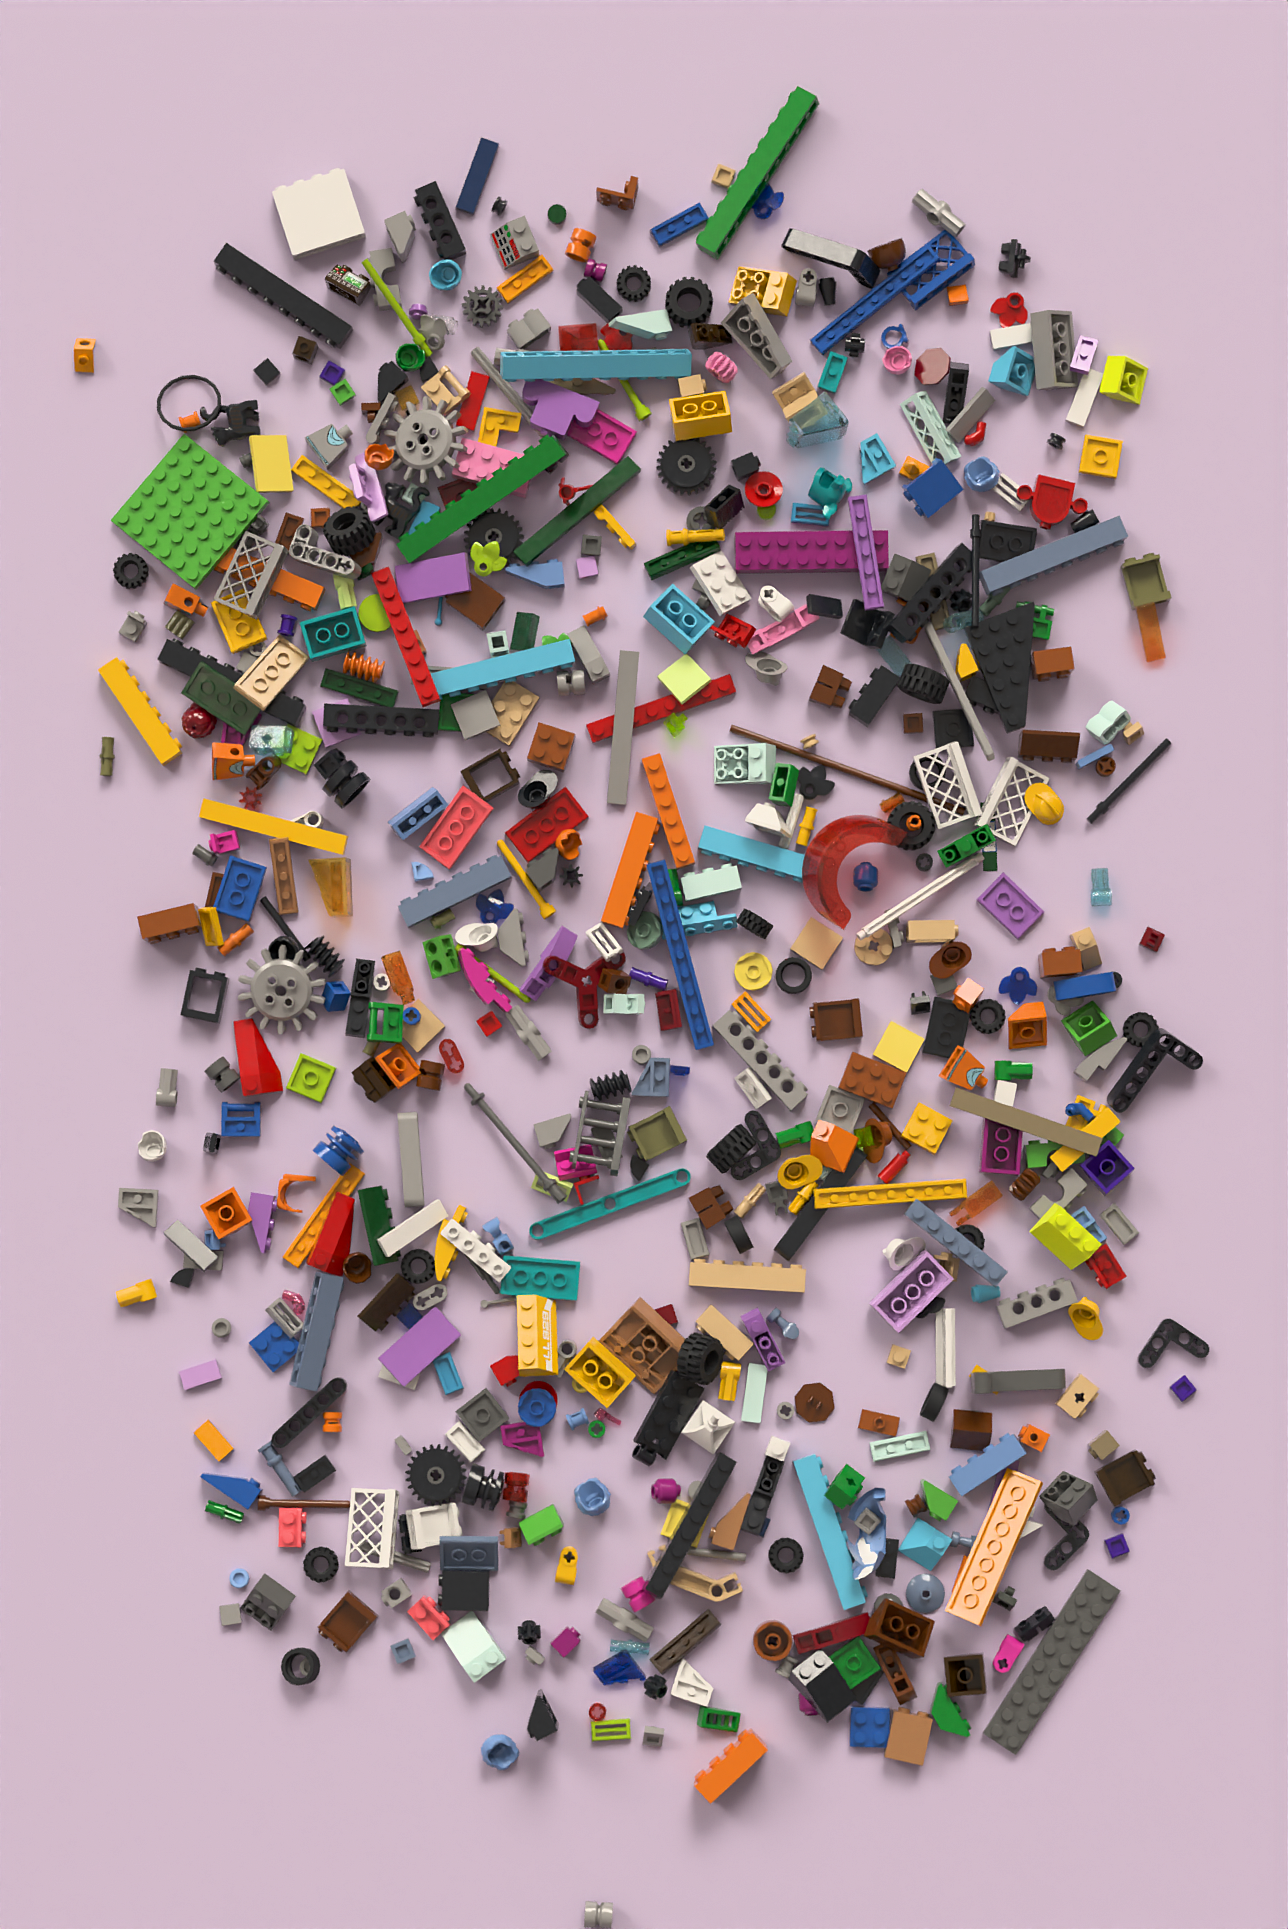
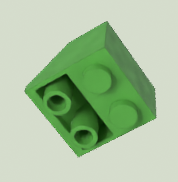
M554 1504L519 1522L529 1545L533 1543L534 1546L544 1542V1537L549 1534L551 1537L562 1532L561 1528L564 1527V1523Z

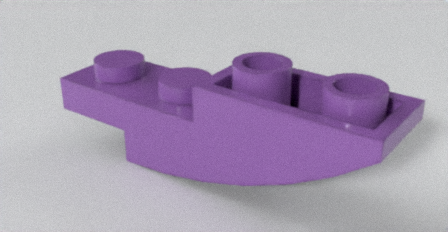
M562 925L540 955L541 960L519 990L537 1001L545 988H550L556 977L544 971V959L553 955L567 961L578 935ZM551 960L548 967L551 971L557 968L555 960Z

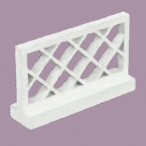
M951 742L913 756L928 804L934 815L933 818L935 819L937 829L982 814L958 742ZM940 751H947L948 759L946 763L936 759ZM927 757L932 760L928 770L921 767L920 758ZM934 762L944 766L940 775L931 772ZM946 768L954 772L952 781L942 777ZM929 774L938 778L934 788L927 785L926 779ZM941 780L950 784L946 794L937 790ZM952 786L960 789L961 793L958 800L949 796ZM935 792L944 796L940 806L933 803L932 797ZM947 798L956 802L952 812L943 808ZM959 804L966 807L967 815L959 816L955 814ZM941 810L950 814L948 821L940 824L938 818Z
M1007 757L981 808L982 814L977 816L973 826L980 828L985 824L989 825L991 819L998 818L1000 829H991L993 835L1016 846L1032 814L1029 809L1026 811L1028 807L1024 805L1022 795H1025V792H1020L1018 782L1027 780L1030 786L1032 785L1030 778L1038 777L1043 780L1042 783L1047 784L1049 778L1018 762L1017 759ZM1017 767L1024 770L1026 778L1016 779L1015 771ZM1015 784L1017 795L1008 797L1006 792L1008 785ZM1019 797L1021 808L1012 810L1009 799ZM1006 801L1009 811L1000 814L998 805L1000 802ZM1023 810V821L1016 823L1013 812ZM1010 814L1013 824L1004 827L1001 816ZM1014 826L1016 835L1011 840L1006 836L1005 829Z
M942 1308L939 1312L935 1313L936 1383L944 1387L956 1386L955 1308Z
M352 1488L345 1566L393 1570L399 1491L395 1489ZM356 1493H364L368 1498L360 1506L356 1502ZM378 1494H385V1502L378 1507L372 1499ZM371 1501L377 1509L368 1516L362 1508ZM361 1511L366 1519L357 1525L354 1521V1515ZM380 1512L383 1516V1522L376 1526L371 1518ZM370 1521L375 1529L366 1535L361 1527ZM359 1530L365 1538L356 1545L352 1537ZM378 1531L382 1537L381 1541L375 1546L369 1538ZM367 1540L373 1548L365 1555L359 1547ZM357 1549L363 1557L358 1562H350L351 1554ZM375 1550L380 1555L379 1564L371 1563L367 1558Z

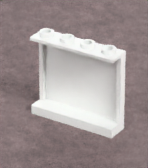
M336 168L329 171V174H317L312 176L310 180H298L291 186H279L275 191H272L294 260L366 237L344 169Z

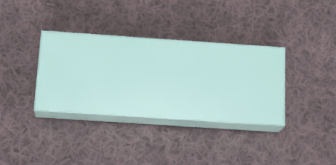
M748 1364L741 1421L761 1423L767 1377L765 1365Z
M927 1431L869 1442L873 1462L930 1450Z

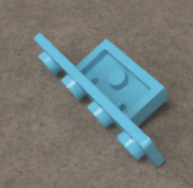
M714 901L678 907L685 936L730 930L738 927L735 913L717 916ZM663 929V935H662V939H663V940L666 939L665 933H664V929Z

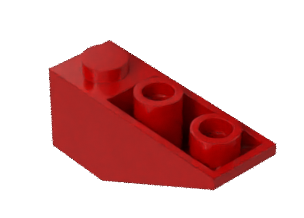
M518 1355L506 1356L490 1365L501 1386L505 1384L508 1387L517 1382L515 1378L519 1376Z

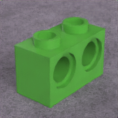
M451 934L437 936L422 942L432 979L446 977L461 971Z

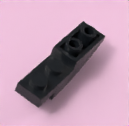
M356 958L345 1036L365 1038L369 1016L368 1005L371 1002L375 961Z
M766 1455L740 1530L759 1536L785 1461Z

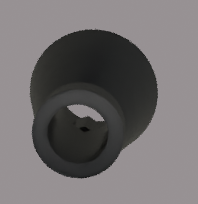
M834 277L819 279L820 284L818 286L824 300V306L836 304L837 282H835Z
M1092 509L1090 511L1086 510L1070 525L1074 533H1077L1100 522Z

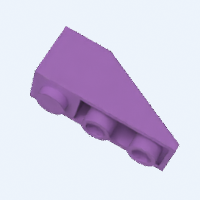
M251 1192L248 1213L253 1220L251 1223L261 1253H266V1250H270L272 1239L269 1238V1232L274 1229L275 1219H272L273 1211L276 1212L277 1200H275L276 1196Z
M755 1308L741 1315L740 1317L768 1372L785 1364L786 1362L759 1309Z

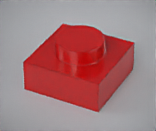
M492 1010L476 1021L486 1037L503 1027Z

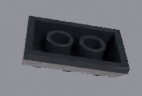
M542 1689L537 1692L527 1725L530 1737H535L536 1741L558 1731L559 1723Z

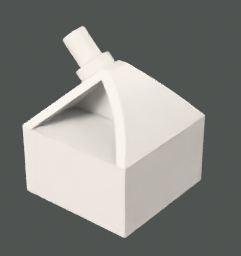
M702 1400L681 1433L714 1455L735 1421Z

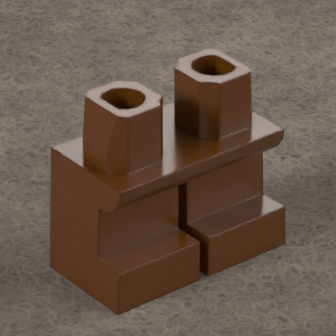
M823 665L809 701L825 705L828 708L831 706L842 708L845 698L836 695L839 688L848 692L852 682L843 677V673Z
M720 1185L712 1188L708 1187L688 1198L696 1213L712 1205L709 1209L698 1214L706 1230L726 1218L725 1215L733 1210L729 1200L721 1205L718 1204L716 1198L725 1194Z

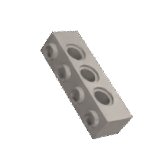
M1064 1278L1053 1281L1054 1285L1047 1287L1044 1284L1036 1287V1292L1029 1294L1028 1291L1017 1294V1299L1010 1300L1009 1297L999 1301L1000 1305L996 1306L1003 1327L1008 1328L1078 1302L1071 1281H1065ZM1052 1290H1056L1059 1293V1298L1056 1301H1052L1049 1297ZM1037 1296L1041 1300V1305L1034 1308L1031 1300ZM1017 1303L1023 1306L1021 1314H1015L1013 1311V1306Z

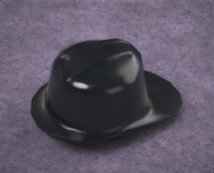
M541 770L534 774L519 790L518 801L520 804L532 810L545 807L549 802L550 795L557 787L558 779L556 774L551 770Z

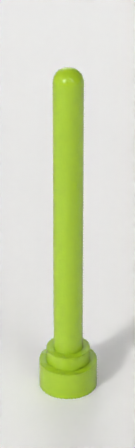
M600 339L597 341L600 350H609L604 340ZM618 379L636 408L635 415L637 419L642 421L652 414L650 409L642 405L628 380Z
M457 944L455 947L457 957H459L458 950L460 948L466 950L467 947L465 945ZM476 956L474 957V959H475L478 963L481 962V960H480L479 958H477ZM485 964L489 968L487 972L491 978L525 1003L531 1001V998L522 993L518 987Z

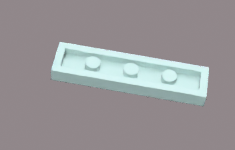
M926 391L915 393L900 404L931 462L936 459L937 452L942 454L945 465L962 457L951 436L945 430L946 427ZM912 401L916 406L915 413L911 412L907 406ZM919 419H922L925 423L924 430L918 426ZM928 435L932 436L934 440L933 446H930L927 442Z

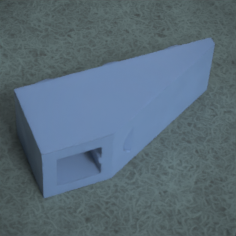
M558 559L547 560V563L539 564V561H533L527 567L525 565L520 566V563L509 564V567H505L506 574L544 589L565 587L562 562H558Z

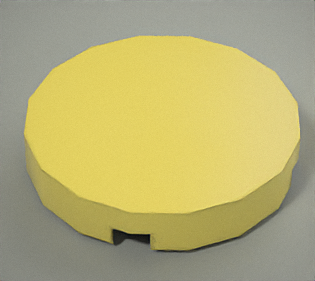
M751 952L739 958L735 965L734 974L740 986L746 990L755 991L762 989L769 983L773 970L767 957L760 953Z

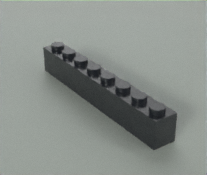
M228 243L223 246L214 259V264L217 266L215 269L223 275L229 274L232 276L231 280L236 284H244L248 287L247 290L255 296L259 294L263 297L262 300L269 306L274 304L279 308L278 311L286 317L288 315L295 318L294 322L301 327L307 326L310 328V333L318 338L320 336L325 338V342L333 348L337 346L341 349L353 332L351 325Z
M174 638L172 641L166 640L157 659L160 663L190 677L201 661L235 683L245 673L242 671L240 674L234 671L235 667L227 663L224 666L217 663L218 659L213 656L207 655V657L200 655L201 651L194 647H190V649L183 647L184 643ZM282 690L263 712L297 727L306 709V705L303 704L304 700L296 696L290 698L286 696L287 692Z
M721 1452L715 1455L643 1585V1591L657 1599H662L737 1463L735 1460Z

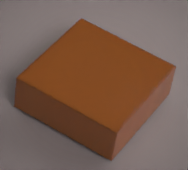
M330 508L311 509L312 528H324V523L331 517Z

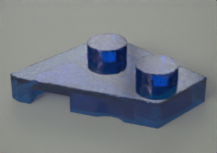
M626 1649L593 1667V1672L603 1685L628 1683V1680L639 1678L640 1681L646 1680V1675Z

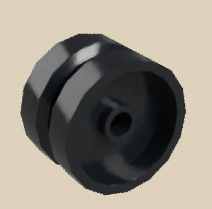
M352 760L340 767L322 788L329 797L336 795L334 802L341 809L351 803L371 780L364 772L356 775L358 766Z

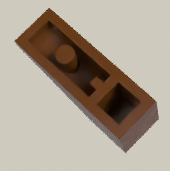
M881 1644L874 1647L873 1650L899 1705L917 1698L916 1692L896 1651Z

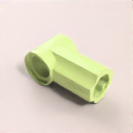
M333 574L341 610L354 606L357 607L354 580Z

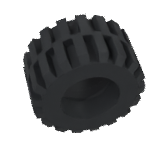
M682 277L681 281L678 279L674 285H670L669 291L666 293L665 308L667 309L668 317L673 319L674 324L678 323L680 324L679 327L688 326L690 328V325L693 323L704 324L706 319L710 317L713 297L706 283L703 284L701 279L695 280V277L690 279ZM684 294H694L699 298L700 306L691 312L684 311L679 307L678 299Z
M349 506L333 513L327 519V522L324 523L323 528L324 535L333 552L341 556L354 555L357 552L363 551L364 548H367L373 542V538L376 535V530L367 512L361 507L358 508V506Z
M906 664L897 687L905 694L921 701L941 704L950 681L943 674L918 664Z
M915 801L902 802L890 813L886 824L887 834L891 838V842H894L898 848L901 847L903 850L914 851L922 848L931 840L935 832L936 823L933 813L929 811L927 806H923V803H916ZM918 815L920 817L922 830L917 836H906L900 830V821L904 816Z
M739 1124L707 1153L706 1157L723 1174L756 1145L757 1140L742 1124Z
M700 1333L690 1334L684 1340L678 1353L677 1371H679V1376L684 1380L700 1385L712 1383L723 1363L724 1351L721 1341Z

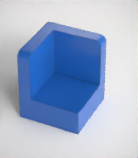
M343 981L326 982L321 995L326 998L323 1004L328 1012L344 1011L351 992Z

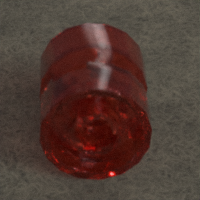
M505 1472L504 1483L507 1486L503 1488L502 1499L527 1502L528 1490L525 1488L529 1485L530 1474ZM514 1486H518L517 1491H514Z

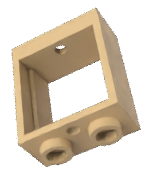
M917 920L906 923V943L954 941L958 936V925H955V920Z

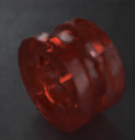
M601 1703L592 1704L589 1708L590 1718L594 1721L604 1719L606 1716L605 1706ZM595 1707H600L599 1710L602 1708L603 1713H600V1717H595L596 1714H592Z

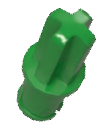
M208 1500L205 1507V1512L217 1515L220 1519L225 1518L241 1523L244 1518L243 1512L229 1508L227 1504L224 1506Z

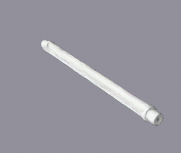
M980 852L975 856L972 855L876 920L861 928V931L856 933L857 938L861 941L866 937H870L873 933L979 865V862L984 860L983 855Z

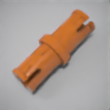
M912 815L906 820V827L909 831H916L921 826V820L918 815Z
M245 923L234 934L231 933L230 937L224 941V944L217 948L225 957L234 948L241 946L242 942L253 934L254 931L248 923Z

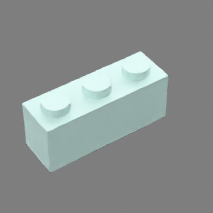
M732 863L721 865V869L718 870L713 868L703 869L701 874L695 875V872L683 874L684 877L680 878L685 902L742 889L737 865L732 866Z

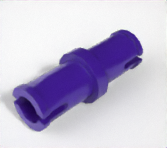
M634 967L631 968L629 974L631 979L644 983V986H652L665 991L668 979L655 976L650 971L647 973Z

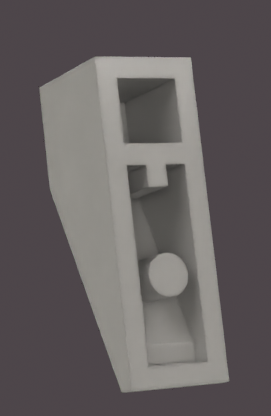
M583 625L568 633L567 635L592 684L594 685L610 677V672L585 626Z

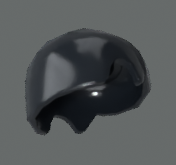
M280 936L271 942L268 951L273 960L279 959L278 951L281 945H286V959L294 960L296 953L299 951L297 942L291 937Z

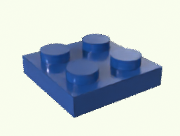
M274 1321L253 1338L249 1344L270 1370L275 1372L297 1353L299 1342L294 1336L290 1338Z
M851 1707L850 1747L886 1748L889 1737L890 1708Z

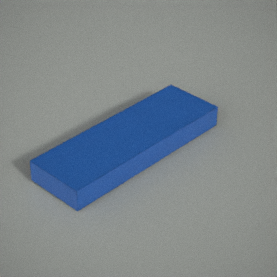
M699 202L650 229V232L658 246L661 247L703 224L709 218Z

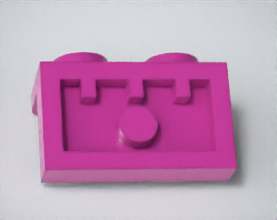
M592 1145L580 1146L578 1154L594 1156ZM575 1147L554 1152L559 1181L597 1173L596 1164L577 1161L576 1169H572V1162H569L571 1150L575 1151Z

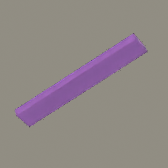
M867 494L848 497L865 611L884 608Z

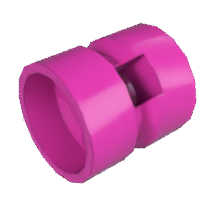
M642 1576L620 1588L625 1598H630L629 1605L634 1612L643 1609L655 1601L654 1596L642 1590L645 1584Z

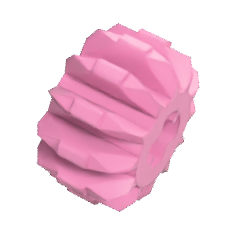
M714 352L705 363L708 372L722 383H729L738 372L734 362L721 352Z

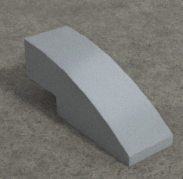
M1122 1037L1100 1047L1084 1059L1073 1073L1087 1081L1097 1067L1105 1070L1127 1041V1038Z

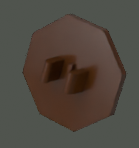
M820 1382L804 1384L795 1395L797 1414L809 1423L825 1421L834 1410L833 1392Z

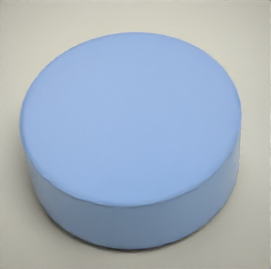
M242 1568L232 1571L229 1577L231 1585L235 1588L245 1587L249 1582L248 1572Z

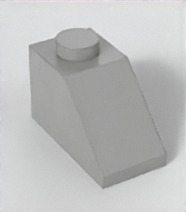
M570 1113L533 1124L540 1147L544 1146L545 1149L556 1146L555 1143L559 1142L572 1118Z

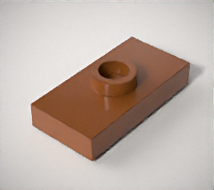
M862 1409L858 1428L896 1436L900 1417Z

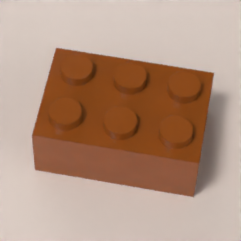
M194 903L137 917L142 939L150 944L162 942L161 939L166 937L169 940L179 938L182 933L193 935L199 933V929H202L198 906Z
M852 1052L838 1088L886 1108L893 1109L906 1072Z

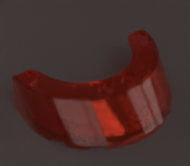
M869 815L846 816L829 823L821 829L809 844L802 866L804 889L816 911L826 920L845 931L851 919V912L843 903L837 888V875L842 861L852 850L864 844L884 843L891 846L899 845L904 837L906 838L908 832L883 819Z

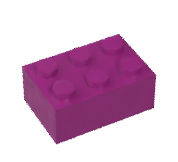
M983 1118L979 1172L1020 1175L1023 1131Z

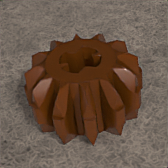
M1030 1168L1025 1169L1009 1187V1191L1012 1196L1019 1201H1023L1040 1183L1041 1179Z

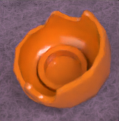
M386 444L369 445L364 452L366 464L375 470L387 469L394 457V449L390 450Z
M574 829L563 830L556 839L555 848L558 849L559 854L566 860H573L579 856L578 847L582 845L580 834Z

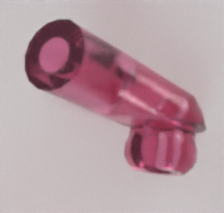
M284 1289L282 1299L292 1302L295 1314H302L305 1310L302 1296Z

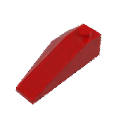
M253 1018L233 1021L243 1096L250 1097L283 1091L281 1072Z
M338 1191L336 1192L306 1261L308 1265L342 1277L344 1273L343 1261L350 1254L354 1198Z

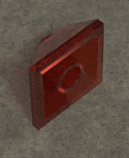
M596 323L558 326L560 351L598 350Z

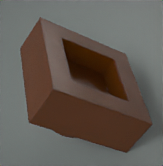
M922 713L903 714L904 734L923 733Z

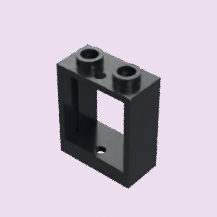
M195 968V971L190 970L180 1015L220 1024L229 978L225 977V973L214 971V975L206 973L207 970L202 968ZM195 976L222 982L215 1014L188 1009Z

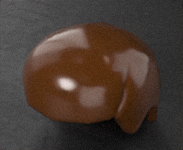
M351 1253L343 1261V1272L350 1282L356 1284L363 1283L371 1276L372 1263L364 1253Z

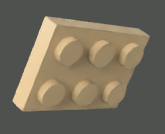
M504 681L491 702L501 726L487 731V733L510 746L538 702L539 697L515 682L505 683Z

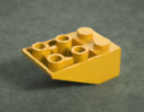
M738 266L728 302L737 305L742 298L754 293L765 313L787 317L797 280L784 272Z

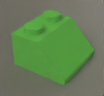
M1093 1000L1061 1020L1070 1037L1084 1056L1089 1055L1117 1037L1111 1021Z
M922 1478L920 1483L926 1508L930 1511L929 1515L938 1521H941V1519L946 1521L958 1500Z

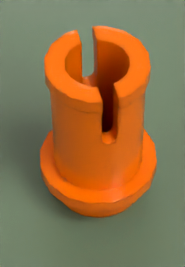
M598 606V609L583 615L587 626L601 619L605 620V617L608 615L603 606L600 608Z

